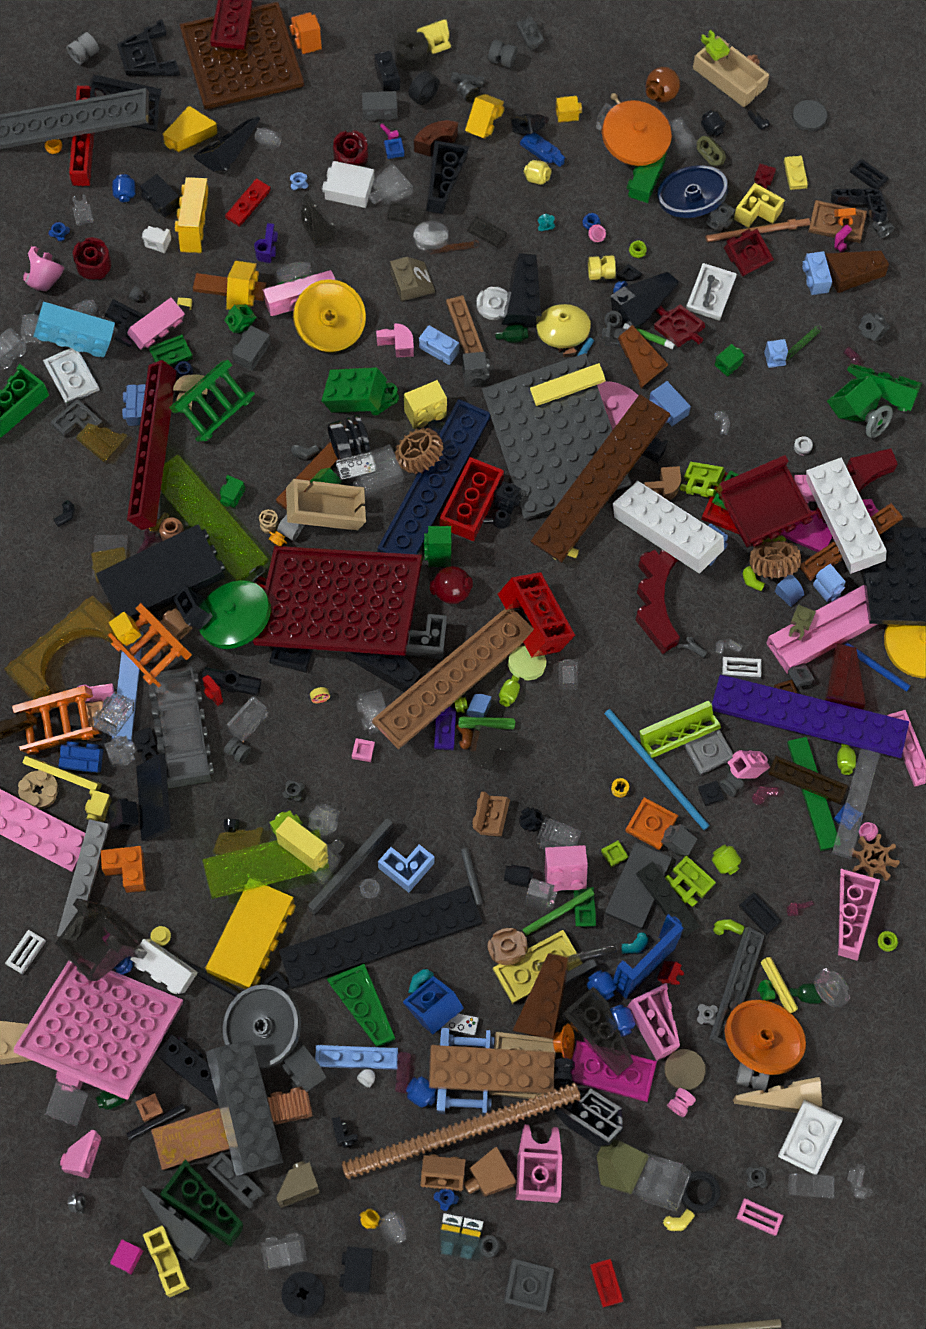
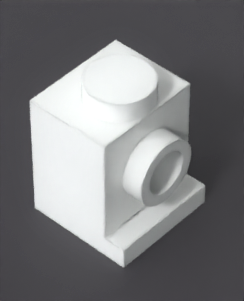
M148 226L143 231L142 239L144 240L145 247L165 253L171 241V234L169 229L163 231L158 227Z

